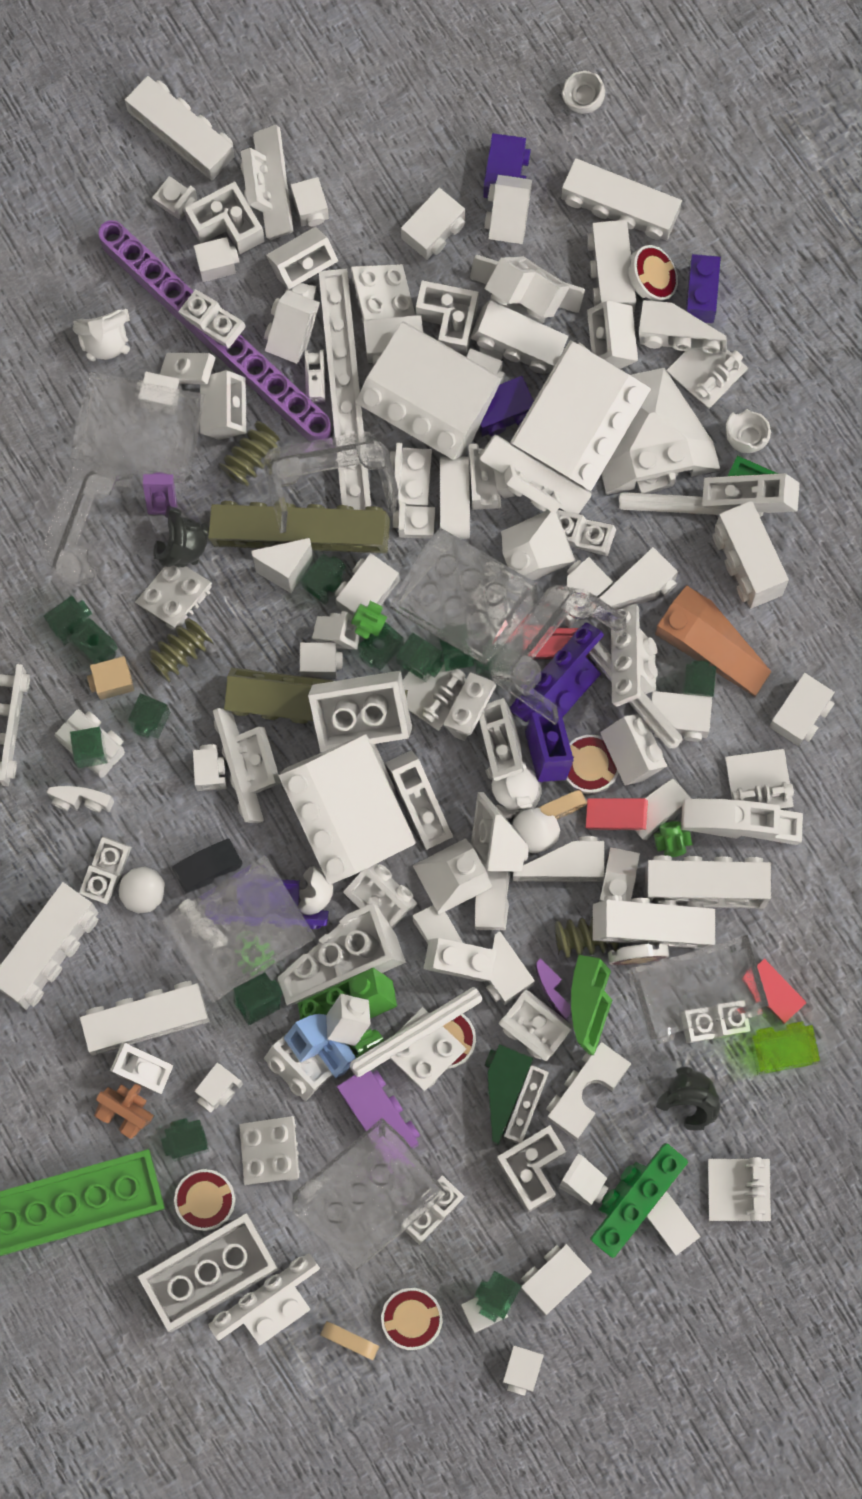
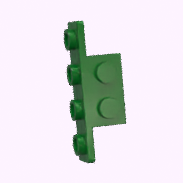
M664 1143L646 1166L638 1162L628 1166L623 1171L621 1181L616 1188L608 1191L602 1199V1205L598 1210L606 1218L590 1237L591 1242L609 1257L615 1258L688 1164V1160L672 1146Z

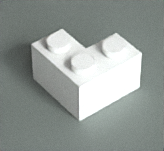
M235 181L184 208L187 222L200 244L227 232L240 255L265 242L263 228Z
M524 256L500 258L484 289L493 294L491 297L496 302L502 305L520 303L527 307L526 312L529 315L542 319L554 317L570 286Z
M422 280L416 303V315H421L422 321L440 324L441 329L438 341L467 357L478 308L479 292Z
M551 1125L497 1157L499 1165L528 1213L551 1200L556 1195L541 1171L542 1168L561 1158L566 1153Z

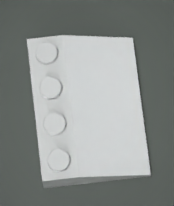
M401 322L367 376L355 403L454 460L466 455L469 444L472 443L502 377L406 322Z
M570 340L510 443L591 491L651 388Z
M367 734L291 765L278 775L329 885L357 874L416 844Z

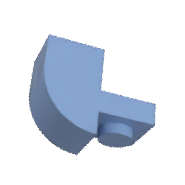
M314 1014L295 1022L284 1037V1040L300 1062L319 1054L335 1078L344 1075L350 1068L351 1061L356 1059L347 1044L327 1039L326 1015Z

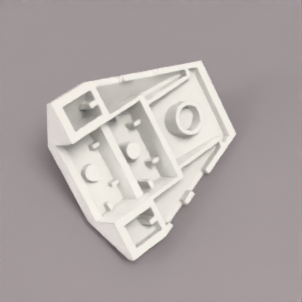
M660 368L630 375L651 388L601 473L606 495L635 489L636 481L690 470L691 477L720 471L712 439L666 369Z

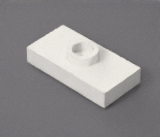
M166 353L160 375L180 379L181 384H208L216 357L210 353Z

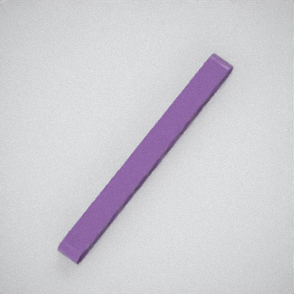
M109 220L100 226L98 234L102 248L114 261L238 375L246 377V384L313 445H323L331 438L330 419L317 405L241 335L237 337L228 349L181 316L178 311L194 291L121 223ZM111 234L119 235V238L115 241L106 240ZM131 253L140 254L136 260L126 259ZM151 272L160 273L156 279L147 278V275ZM171 291L181 292L176 298L167 297V294ZM234 347L242 349L239 355L233 356L228 354V351ZM255 366L263 369L258 375H252L248 371ZM276 385L284 388L279 394L269 392L270 388ZM294 405H302L305 408L301 413L297 414L290 411V408ZM315 424L325 426L324 431L320 433H314L310 429Z

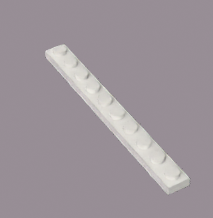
M347 269L319 272L341 503L342 505L353 507L354 510H365V507L371 506L362 409L360 405L355 403L360 389Z

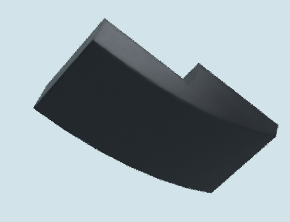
M228 838L175 864L172 870L186 894L212 884L216 877L240 869L243 862Z

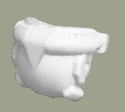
M128 309L115 310L97 318H81L73 321V331L78 334L80 346L83 351L87 352L86 356L90 361L94 362L96 359L108 360L115 358L121 353L128 354L130 347L126 345L128 338L124 326L125 322L130 321Z
M523 762L524 772L498 781L494 780L491 767L485 770L488 779L492 780V792L496 800L503 805H496V807L507 820L514 818L522 810L535 809L542 795L541 782L537 781L536 774L526 766L525 762Z

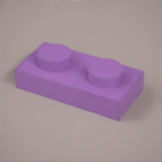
M162 472L143 474V489L148 515H165L167 506L177 508L173 474Z

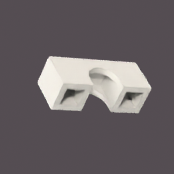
M602 1042L596 1048L594 1056L586 1052L582 1058V1061L586 1063L579 1073L576 1070L571 1073L564 1083L568 1087L564 1095L560 1097L556 1094L546 1108L550 1112L547 1120L576 1141L596 1114L584 1104L582 1100L583 1089L590 1084L598 1083L613 1091L631 1065L629 1061Z

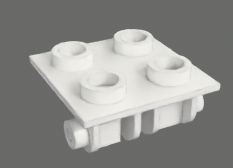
M403 264L351 267L352 283L355 284L356 299L359 300L358 307L361 308L363 316L362 323L365 320L415 316Z
M690 349L685 351L666 371L710 409L748 370V367L741 362L743 356L736 350L732 353L727 350L717 354H708L703 350Z
M165 566L135 603L164 621L166 626L175 632L177 626L183 627L185 619L188 618L187 614L191 616L194 614L191 610L192 607L198 609L199 605L197 603L200 604L207 595L209 596L212 582L186 566Z
M425 650L403 679L404 690H408L407 704L409 711L439 731L466 681V675L459 669L454 671Z
M784 749L725 757L732 800L780 805V809L794 807L792 799L794 790L793 785L789 781Z
M422 1007L398 1032L429 1013ZM442 1026L390 1059L425 1092L436 1083L438 1078L466 1048Z
M294 1116L239 1124L244 1185L281 1180H298L300 1170L298 1168L297 1155H299V1152L297 1151L298 1142H296Z
M759 1157L749 1159H708L709 1221H771L770 1159Z

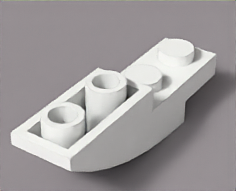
M684 799L682 801V830L735 839L740 836L793 845H798L802 842L803 813L780 810V805L727 799Z

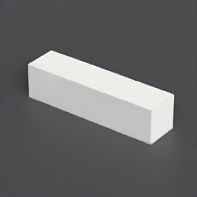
M531 1065L504 1139L517 1144L523 1142L547 1080L548 1071Z

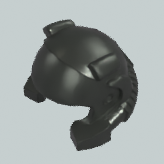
M167 506L165 518H168V545L166 547L165 542L156 540L153 550L154 559H158L159 563L166 567H185L189 563L192 565L198 564L199 557L204 553L207 545L208 524L202 523L200 525L199 522L190 518L181 517L182 511L180 509Z
M679 1067L676 1069L678 1075L669 1085L668 1091L660 1096L656 1107L663 1111H668L673 1106L694 1105L697 1110L694 1115L685 1118L684 1127L687 1130L693 1131L704 1130L705 1126L715 1122L720 1113L721 1105L716 1088L711 1079L704 1073L693 1071L691 1067Z

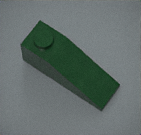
M500 1044L497 1051L490 1050L484 1065L489 1068L487 1080L492 1144L496 1146L499 1145L533 1062L532 1057Z

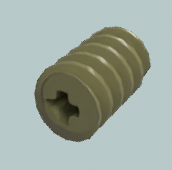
M256 421L254 424L256 430L249 429L247 431L248 439H240V447L234 446L232 448L233 456L226 455L224 457L226 465L219 463L221 469L237 483L247 487L249 482L246 476L257 477L253 468L255 466L262 470L265 468L261 459L272 460L268 451L270 449L275 452L280 451L276 444L277 441H280L279 437L260 421Z
M186 618L184 621L187 629L181 626L176 627L175 630L178 637L170 633L166 636L169 645L162 641L158 642L157 645L160 653L154 649H150L148 652L151 658L150 663L168 683L171 682L168 674L169 671L179 675L178 664L186 668L189 666L186 659L187 656L195 660L198 659L195 652L196 648L203 652L207 651L204 641L214 645L201 626L190 618Z
M593 916L590 919L589 925H587L584 918H579L577 927H575L571 919L567 920L565 929L560 921H556L554 924L558 955L563 950L566 958H570L572 949H575L579 956L583 954L584 947H587L589 953L594 955L596 946H599L602 953L605 954L608 944H611L615 952L619 949V942L593 941Z

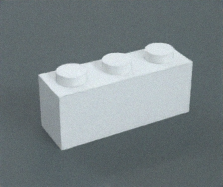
M627 220L592 223L591 233L587 234L588 251H593L594 260L590 261L591 278H596L597 288H593L594 305L607 300L630 305L633 308V312H635V289L628 275V267L631 266V260H629L631 251Z
M489 300L482 307L470 338L477 341V345L484 349H495L503 353V356L510 361H521L530 365L529 368L536 373L549 374L559 360L568 336Z

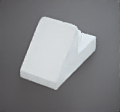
M122 1042L110 1071L122 1079L132 1081L162 1094L173 1065Z

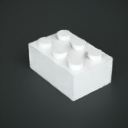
M747 502L719 514L715 525V533L712 534L713 540L718 550L723 549L727 557L725 565L730 576L735 575L739 583L737 591L742 602L747 601L750 609L783 596L789 579L753 502Z
M401 670L312 685L308 697L320 752L329 750L364 734H367L371 744L408 739L410 737L412 724Z

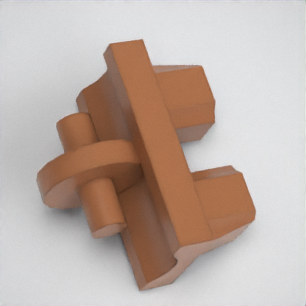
M137 1083L131 1089L121 1084L117 1091L107 1087L96 1098L99 1104L94 1116L105 1123H110L116 1113L125 1118L119 1131L130 1139L150 1124L155 1115L143 1109L147 1100L139 1096L142 1087Z

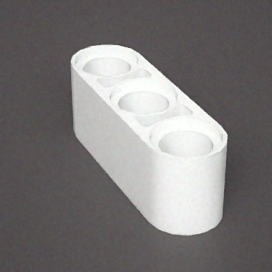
M440 456V539H470L469 456H462L454 460L447 456Z

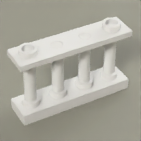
M21 664L16 665L15 676L0 674V686L13 687L11 704L0 703V715L8 716L6 733H0V745H4L2 762H0V782L3 786L9 787L10 778L14 779L16 775L17 762L13 761L23 692H28L30 675L26 674V670Z

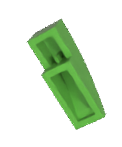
M579 955L571 989L573 1028L578 1044L589 1055L594 1056L613 1001L604 991L611 970L600 958Z

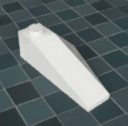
M371 903L344 916L339 921L340 924L329 934L322 936L315 947L307 954L300 956L277 977L287 1006L297 1004L368 969L375 968L379 972L384 973L406 963L395 932L375 903Z

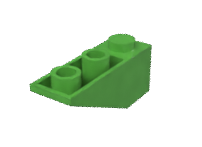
M375 968L368 969L298 1003L300 1020L314 1014L327 1015L340 994L369 1000L370 1018L397 1007L393 980Z

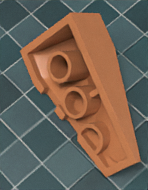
M687 585L672 602L657 625L656 636L756 697L771 673V670L710 599Z

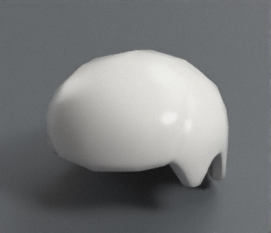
M589 71L575 72L565 81L562 97L565 104L572 111L579 114L593 113L604 101L605 86L596 73Z
M746 409L740 414L731 413L726 422L727 440L735 450L741 453L759 451L769 442L771 436L770 424L762 414Z
M540 808L522 810L513 818L512 826L527 843L529 853L536 854L546 851L559 840L560 828L557 819L553 815L547 816L543 814Z
M146 866L133 868L123 876L120 882L119 898L126 909L138 914L151 912L163 900L164 880L154 869Z
M315 866L309 867L303 874L308 885L305 889L300 890L299 897L301 901L297 910L304 915H312L323 910L333 895V884L329 885L323 871Z

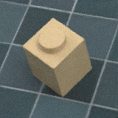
M125 656L90 665L92 674L87 676L91 693L97 692L100 700L135 691Z

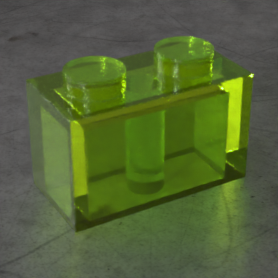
M804 1021L787 1024V1030L775 1032L774 1027L756 1030L757 1035L751 1037L750 1043L757 1075L818 1064L820 1057L813 1025L805 1026Z

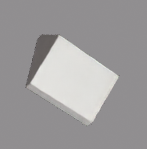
M310 538L252 551L256 573L289 593L293 592L313 561Z

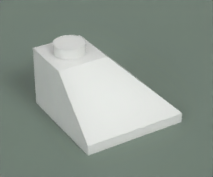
M547 510L501 531L503 556L513 581L521 585L528 584L576 562L557 512L553 513Z
M478 792L471 839L472 847L487 871H522L523 862L528 858L527 843L486 794Z
M466 838L413 865L438 915L492 888L487 871Z

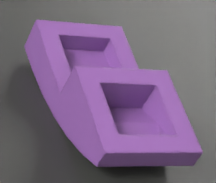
M540 958L536 962L535 968L541 988L557 1014L567 1021L572 1016L571 1005L555 990L561 984L562 979Z

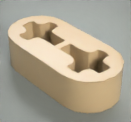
M577 790L538 808L541 809L543 814L547 816L553 815L558 820L580 810L588 803L582 791Z
M326 1321L320 1333V1336L371 1360H374L380 1347Z

